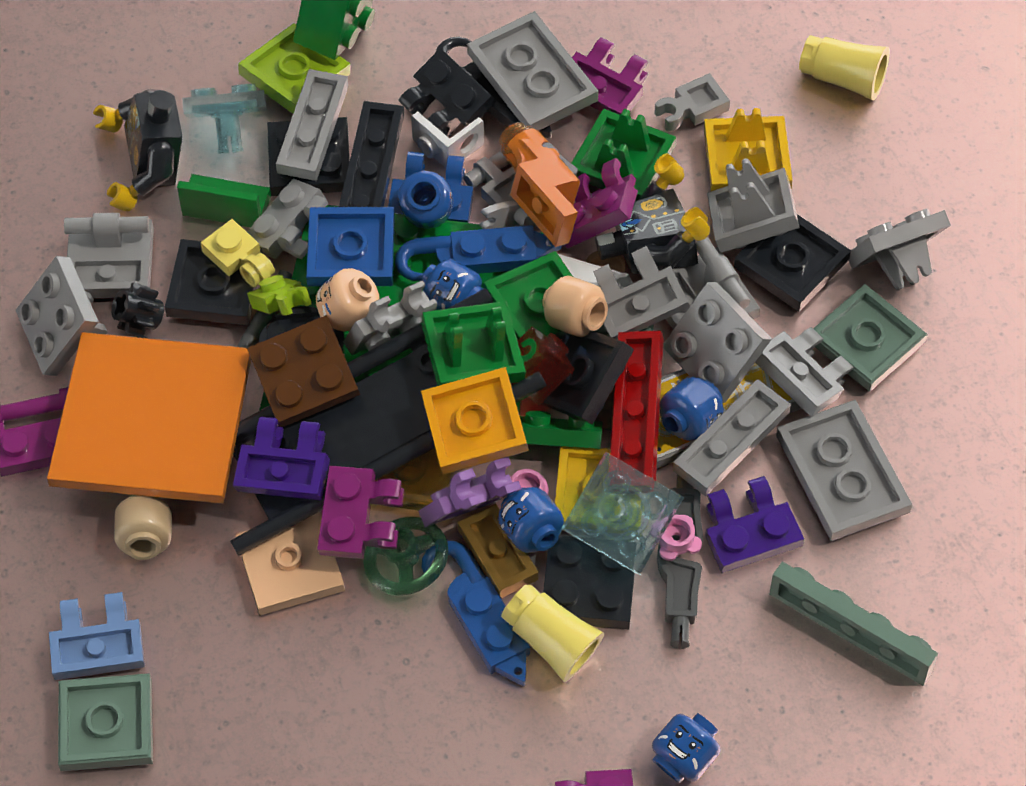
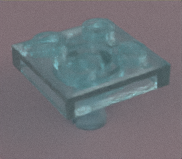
M255 84L231 86L232 93L217 94L215 88L191 90V97L182 98L183 111L186 117L199 118L211 116V118H215L218 154L229 153L228 136H231L233 153L244 151L239 116L243 115V113L268 111L266 94L264 90L257 91Z
M605 452L561 529L640 575L684 497Z

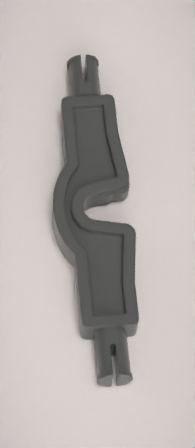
M677 474L676 488H671L668 517L671 515H687L691 517L695 527V536L703 542L700 514L701 493ZM678 535L672 537L676 541L681 539ZM659 544L657 565L659 573L666 583L665 621L672 623L670 645L678 649L679 633H681V649H685L690 646V624H695L697 618L698 590L702 566L698 562L682 559L678 556L673 561L664 560L660 556L661 547Z

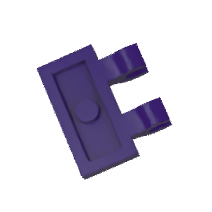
M260 417L254 446L241 445L233 487L237 492L322 500L330 459L326 453L321 452L325 441V432L319 431L320 424L302 421L299 429L297 449H282L279 447L283 438V427H277L278 420L276 418Z
M765 476L748 481L750 490L746 491V496L755 513L734 519L731 503L724 489L707 495L710 503L706 504L705 507L714 526L706 529L705 537L721 573L803 547L804 537L788 502L775 506L771 488Z

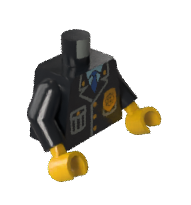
M150 89L137 93L132 98L119 103L118 109L104 105H98L94 109V115L103 117V120L96 124L95 128L115 133L120 130L123 120H125L124 129L133 172L132 185L126 187L117 182L111 184L107 190V196L114 198L109 203L110 206L129 212L135 207L139 194L144 196L157 186L175 185L182 146V130L173 94L164 90Z
M668 153L663 154L657 159L654 170L660 178L657 181L652 180L642 196L635 201L630 220L615 226V232L595 237L597 251L601 260L623 255L631 273L639 274L631 253L647 246L659 271L669 266L674 269L699 264L695 240L701 241L709 235L708 217L698 207H693L685 213L674 189H667L668 185H677L684 179V169Z

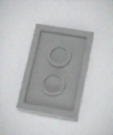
M535 11L467 44V54L526 130L531 128L541 130L598 101L597 88Z
M856 400L824 410L812 417L807 416L777 427L776 437L831 541L911 512L912 503Z

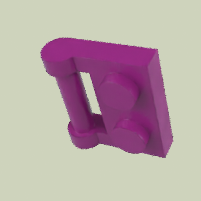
M69 387L59 389L58 394L6 405L0 404L1 477L50 467L61 418L6 429L5 422L63 410Z

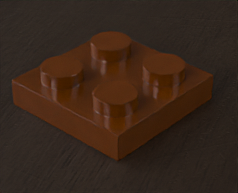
M327 315L247 348L274 416L278 420L279 427H285L360 395Z

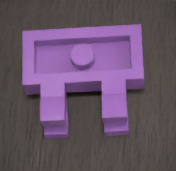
M509 457L491 462L487 466L486 474L475 478L476 475L473 468L454 475L450 486L430 495L433 502L418 511L424 526L428 527L494 504L508 494L522 489L519 481L512 482L510 475L505 474L506 468L511 465Z

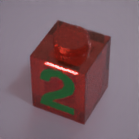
M531 326L518 340L526 370L525 378L539 371L547 387L527 397L537 405H540L574 371V368L565 355L569 351L567 346L556 335L549 333L545 336Z

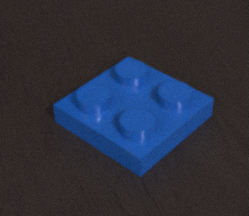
M310 207L307 285L322 286L340 270L353 268L369 276L376 286H392L394 207Z

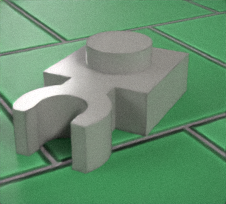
M709 73L675 89V98L666 97L658 100L655 103L654 114L656 117L664 113L673 114L665 118L666 131H674L687 118H690L694 125H698L704 122V119H711L729 111L730 100Z

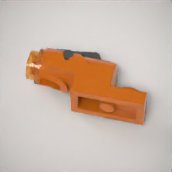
M521 122L514 123L503 131L499 139L502 155L510 162L516 172L510 196L555 247L568 244L578 214L573 207L580 185V180L576 177L578 169L560 155L557 149L548 142L539 130Z

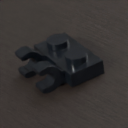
M441 48L413 75L420 84L406 90L398 99L412 115L417 111L423 115L429 105L437 99L445 109L433 113L427 120L448 138L460 123L465 127L478 117L481 118L496 102L492 95Z

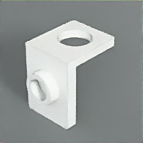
M418 111L411 116L413 140L425 156L435 158L445 168L448 155L462 156L465 159L484 145V121L479 117L449 139ZM474 134L471 142L460 150L465 139Z

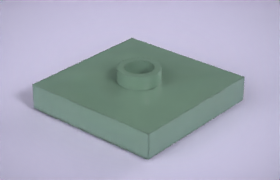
M866 284L813 328L824 338L815 348L831 361L840 356L847 360L854 367L847 374L869 392L926 342L928 336L925 331Z
M150 673L59 681L58 766L60 771L153 764L152 679Z

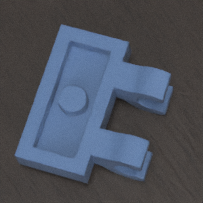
M123 592L104 594L107 624L83 627L82 609L79 608L78 598L60 601L62 630L49 632L51 667L54 680L145 667L141 624L139 619L128 620Z

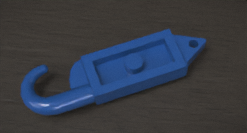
M533 225L450 232L451 235L416 238L407 241L396 253L395 265L398 272L404 278L411 281H420L423 273L412 271L407 263L410 257L418 254L436 253L439 263L445 259H454L478 274L511 271L551 252H557L561 249V246L555 247L544 234L534 231Z
M447 540L434 543L426 550L422 557L421 568L425 577H432L431 565L436 557L450 555L457 561L463 573L457 576L448 588V599L451 608L490 674L497 672L517 684L525 686L526 657L530 655V646L513 631V626L501 617L506 606L489 577L485 576L473 554L465 545Z

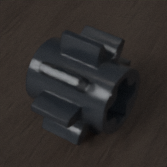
M134 282L131 283L130 291L120 290L116 294L111 308L113 319L119 321L117 328L135 336L139 334L144 336L146 329L155 330L160 325L164 315V304L161 300L156 299L159 292Z

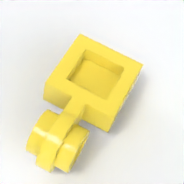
M233 219L200 242L202 252L228 276L240 269V273L245 281L254 288L262 280L271 277L275 273L271 261L263 253H260L259 243Z

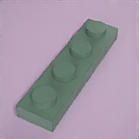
M782 561L773 573L769 595L924 686L933 672L938 653L932 650L925 640L918 636H909L893 627L891 622L883 615L875 612L869 613L854 604L847 594L839 590H830L815 581L808 571L800 567L793 568Z

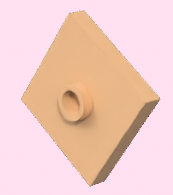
M321 512L312 515L241 555L259 616L345 591L344 582L335 556L319 555L317 551L322 520ZM247 531L237 533L235 536L238 537Z

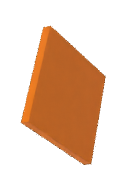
M82 332L47 476L49 487L224 504L251 365V358L247 348Z

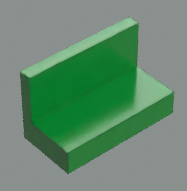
M191 174L189 182L179 181L177 185L183 216L227 223L233 219L238 225L250 228L257 218L266 211L271 199L270 187Z

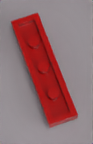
M661 330L618 332V340L625 342L634 351L623 373L615 383L608 488L612 495L655 494L664 338Z

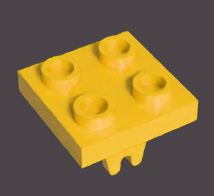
M740 108L736 110L733 118L704 119V138L710 192L728 186L726 165L733 164L735 170L741 171L743 169L742 160L745 158L750 160L759 175L785 168L792 189L793 179L784 116H762L760 108H754L751 115H745L744 109Z

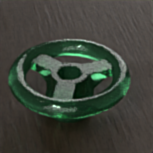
M421 517L398 518L391 521L396 524L395 530L399 532L397 548L383 549L366 546L363 565L365 574L373 586L384 593L403 596L414 594L427 588L441 575L448 560L449 549L445 534L436 524L425 527ZM411 530H419L425 534L415 537ZM435 545V557L431 566L424 574L414 579L413 566L418 562L419 555ZM377 554L386 556L390 562L396 564L399 569V582L390 581L380 574L376 563Z

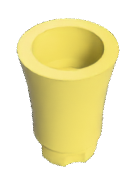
M809 35L800 56L799 70L802 73L813 75L814 79L846 88L874 101L885 79L890 49L886 46L863 45L830 37L819 38Z
M530 584L524 585L514 595L501 614V617L513 626V631L548 662L563 682L571 679L588 661L605 634L566 610L545 592L540 594Z

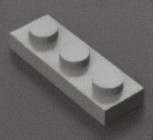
M308 70L276 162L278 174L317 181L348 89V76Z
M757 379L673 462V471L704 496H707L789 414L791 404Z

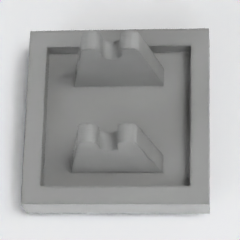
M746 158L742 160L743 169L741 171L735 170L733 164L726 165L728 186L707 193L715 241L720 253L732 249H740L750 243L772 236H781L788 231L800 228L790 181L785 168L759 175L750 160Z
M924 209L905 217L906 221L892 226L891 222H887L868 230V234L856 239L857 246L851 250L850 259L848 260L851 269L877 260L896 290L904 287L903 276L912 285L918 283L919 275L917 268L920 269L921 274L925 277L932 273L927 241L951 226L945 210L931 215L929 209Z
M56 256L16 309L19 321L43 375L57 376L77 351L82 332L108 333L105 325L98 323L99 321L91 306L93 302L91 293L84 290L70 257Z
M707 282L667 338L663 348L690 377L701 378L713 383L719 389L723 403H726L772 338L717 282Z

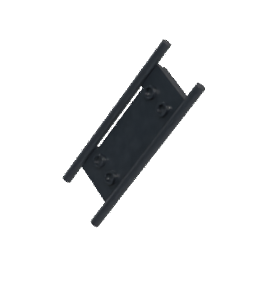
M484 288L447 309L493 303V300L488 290ZM422 323L348 362L347 364L355 379L410 348L412 350V353L357 382L356 385L360 392L359 396L283 427V438L279 448L296 450L301 422H317L320 424L319 431L325 432V441L321 452L328 455L330 459L329 466L373 469L376 475L375 481L434 449L435 444L421 391L436 387L437 382ZM538 371L511 387L515 402L518 403L547 386ZM270 405L239 422L233 452L237 463L241 445L254 446L259 418H275ZM329 466L322 500L255 494L268 520L230 540L237 555H242L323 510Z

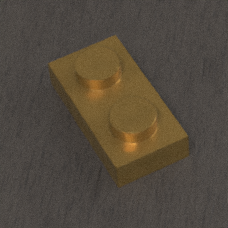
M494 504L457 522L458 532L486 577H489L499 596L503 598L521 589L524 585L538 581L539 572L528 554L517 549L501 529L498 522L500 509L497 504Z

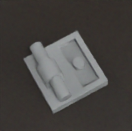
M94 213L93 217L64 219V232L69 234L67 257L71 258L84 290L90 292L92 298H115L120 290L130 291V286L133 282L150 287L154 236L152 219H149L148 216L120 217V213Z
M708 237L696 242L699 264L672 269L689 302V306H691L707 282H717L752 319L759 317L760 307L739 278L738 273L727 257L720 253L718 247L715 248ZM689 308L666 318L673 330Z

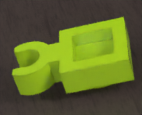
M283 275L268 277L259 283L260 288L247 293L252 309L268 314L280 310L282 315H290L293 313L291 308L298 305L309 306L312 304L307 288L302 286L301 282L285 278Z

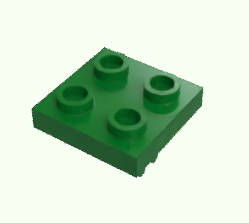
M603 109L571 164L578 169L576 177L585 173L590 178V185L603 190L606 188L601 175L603 164L617 158L621 163L619 169L621 177L624 178L632 174L636 178L634 188L638 191L635 200L637 201L651 181L657 180L659 175L655 172L654 165L663 154L668 153L671 155L676 146V136L647 126L643 115H638L636 120L632 119L630 111L627 109H623L620 115Z
M507 301L422 312L421 323L437 386L504 367L507 369L510 383H516L525 379L526 370Z

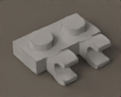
M293 178L266 211L257 218L247 233L259 243L264 255L276 259L284 250L302 259L308 253V242L303 241L299 237L303 234L301 229L309 221L310 207H326L328 201L320 189Z
M647 246L631 253L642 280L620 289L608 264L593 271L608 305L607 317L603 324L609 336L618 340V332L641 331L690 307L671 266L659 271Z
M419 281L406 287L401 301L388 307L391 301L389 296L372 302L367 316L354 323L343 341L351 355L366 349L370 351L392 337L420 324L422 312L434 311L437 307V302L435 299L429 300L425 292H422L425 283Z
M812 327L805 330L795 339H792L783 331L772 338L755 363L812 417L839 398L844 390L842 385L845 380L842 377L852 371L854 367L840 356L828 366L822 368L812 356L815 354L813 348L821 343L824 338Z

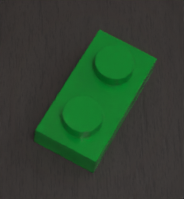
M529 411L525 413V416H520L527 444L601 449L603 422L594 421L593 425L571 416H568V419L551 418L550 413L543 411Z

